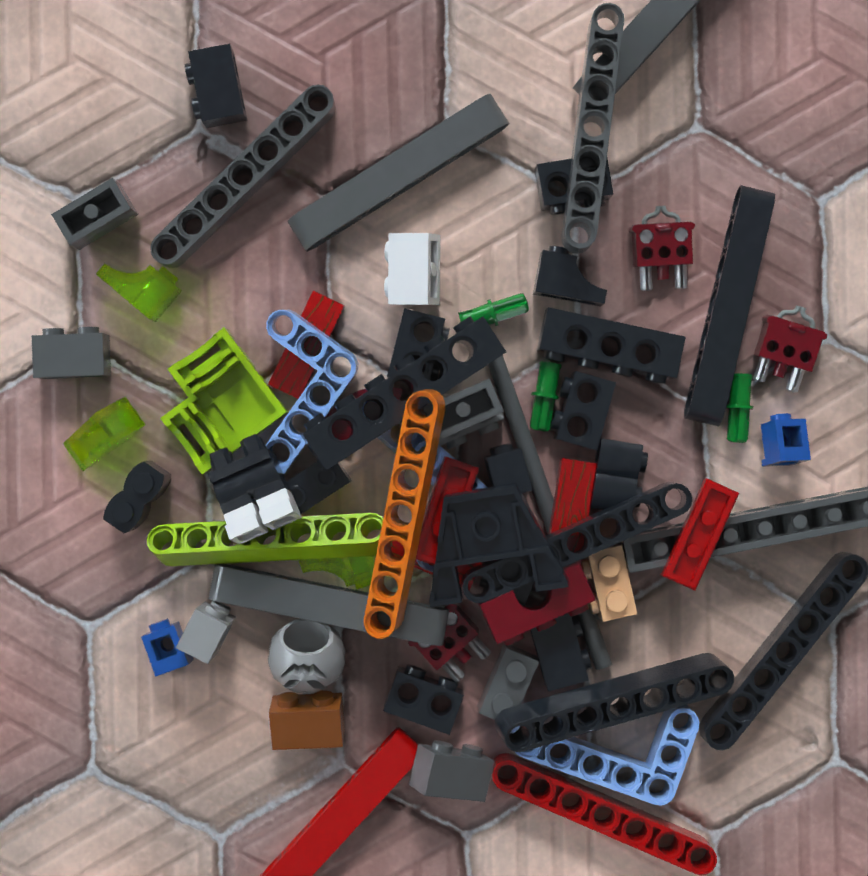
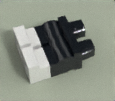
M257 434L251 435L240 442L245 457L234 461L232 453L228 448L217 450L209 455L213 471L207 474L221 506L227 524L225 528L229 540L239 545L268 533L267 527L274 530L302 518L279 466L276 454L266 447L261 437Z

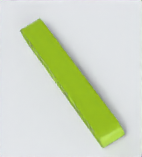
M377 513L302 516V518L274 530L267 527L268 533L231 547L229 545L232 541L229 540L225 528L227 525L226 521L162 524L149 532L147 546L157 559L166 566L376 556L380 534L373 539H367V536L373 530H381L383 517ZM338 532H346L342 539L332 541V538ZM311 534L305 542L297 543L302 535ZM273 535L276 536L273 542L263 545L266 538ZM207 539L202 547L196 548L198 542ZM173 541L169 548L162 550L166 543Z

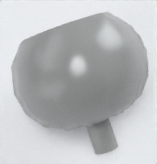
M297 619L279 629L272 637L269 646L268 664L273 678L286 689L296 693L313 694L322 691L340 677L345 665L346 650L339 632L328 624Z

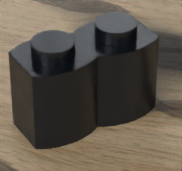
M600 438L594 463L597 466L590 508L604 510L642 493V487L637 486L639 472L645 473L648 461V453L643 452V445Z
M151 460L137 464L128 474L123 491L116 494L109 501L104 511L103 520L123 534L137 529L148 517L151 502L160 498L168 488L171 474Z

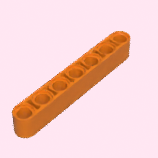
M425 389L413 393L405 404L364 615L365 630L376 639L389 637L402 625L445 413V400L438 391L433 389ZM422 397L429 398L433 404V411L430 416H425L419 411L418 403ZM414 433H419L425 438L426 447L423 452L415 450L411 444ZM407 469L417 473L419 477L417 487H411L406 483L404 474ZM399 505L407 506L412 513L410 522H404L399 518ZM392 541H398L403 545L405 549L404 557H397L392 553ZM385 576H390L396 580L398 585L397 592H391L385 587ZM378 611H383L390 617V627L380 624L377 619Z

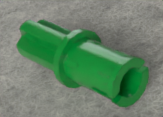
M520 293L495 302H491V299H489L487 304L458 312L461 322L470 316L474 322L484 316L489 325L495 324V326H499V321L527 313L529 306L525 295Z
M540 361L536 390L531 393L534 396L529 426L533 430L546 432L550 429L554 402L559 399V396L556 395L562 365Z
M734 373L729 404L726 406L729 409L727 440L730 442L744 443L748 440L749 413L754 408V406H750L752 374Z

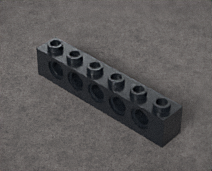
M471 316L453 327L457 334L446 341L440 335L425 345L424 349L427 353L417 360L411 354L394 365L397 373L385 379L380 374L364 385L367 392L357 399L351 393L334 404L337 412L325 419L323 414L320 413L305 423L304 426L307 431L301 437L322 469L327 471L402 421L407 400H398L393 395L392 388L395 382H405L410 388V396L415 392L425 389H433L442 395L505 354L506 350L484 316L475 322ZM455 343L464 344L468 348L469 357L465 362L458 361L453 356L452 348ZM426 362H432L438 366L440 375L436 381H430L424 377L422 369ZM422 397L418 403L419 410L429 404L431 400L427 397ZM366 401H375L380 406L381 414L377 420H369L363 415L362 407ZM344 420L350 425L351 434L347 440H339L334 437L332 425L335 421Z

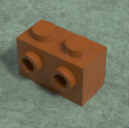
M322 690L314 694L284 692L280 695H273L269 709L272 750L343 747L345 721L342 693Z

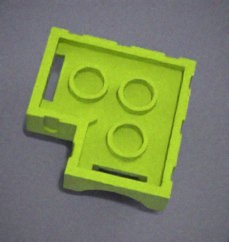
M225 327L215 333L211 339L196 351L168 368V371L188 398L160 418L184 446L202 475L212 470L209 456L211 453L228 448L234 454L242 448L240 442L243 439L254 434H261L273 422L281 419L289 412L283 403L277 399L272 388L263 376L257 372L254 364L243 349L237 345L234 337ZM218 345L221 350L194 370L189 368L192 363ZM185 424L205 451V454L202 456L199 454L181 430V425Z

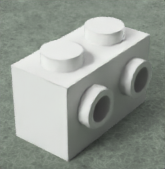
M389 233V241L386 242L384 250L385 259L388 262V277H386L384 283L388 304L440 305V235L432 233Z

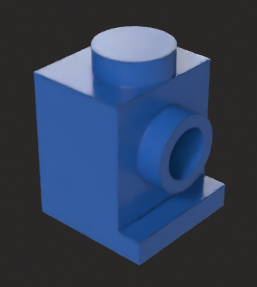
M790 413L776 414L770 416L769 422L761 424L765 459L761 460L762 467L788 466L811 460L806 418L792 419Z
M167 618L149 625L150 632L141 637L155 677L189 665L194 660L192 656L176 649L183 634L179 621L170 624ZM164 638L172 639L173 649H166L163 646Z

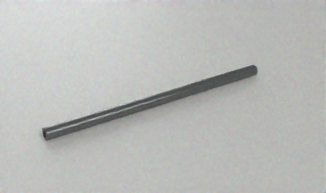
M502 355L488 364L516 446L522 449L532 491L545 528L549 534L554 498ZM588 603L589 609L577 616L595 669L600 670L611 666L612 662L595 614H592Z

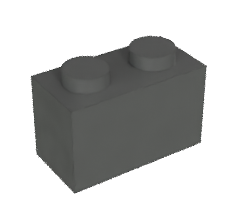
M111 178L51 215L69 245L81 250L139 214L121 184Z
M78 327V334H64V328L42 329L43 335H31L33 378L59 379L111 376L110 335L99 333V327Z
M490 379L444 398L445 413L439 440L504 412ZM433 404L423 407L426 416L432 414Z
M503 644L477 705L480 714L495 720L502 710L522 703L539 664L536 655L513 645L505 646Z
M434 740L432 745L418 743L409 785L424 796L485 802L495 761L482 754V748L470 744H463L462 749L453 748V745L438 740Z

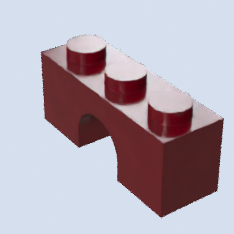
M579 561L563 567L569 579V587L547 590L545 598L535 606L527 607L519 604L513 590L489 601L478 603L497 644L504 642L505 646L514 644L524 638L523 633L536 627L537 631H542L557 623L555 618L569 613L571 617L588 610V603L596 599Z

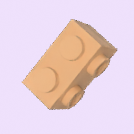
M617 543L582 559V570L586 579H590L592 592L596 599L589 603L592 614H597L603 622L636 615L637 609L623 546Z

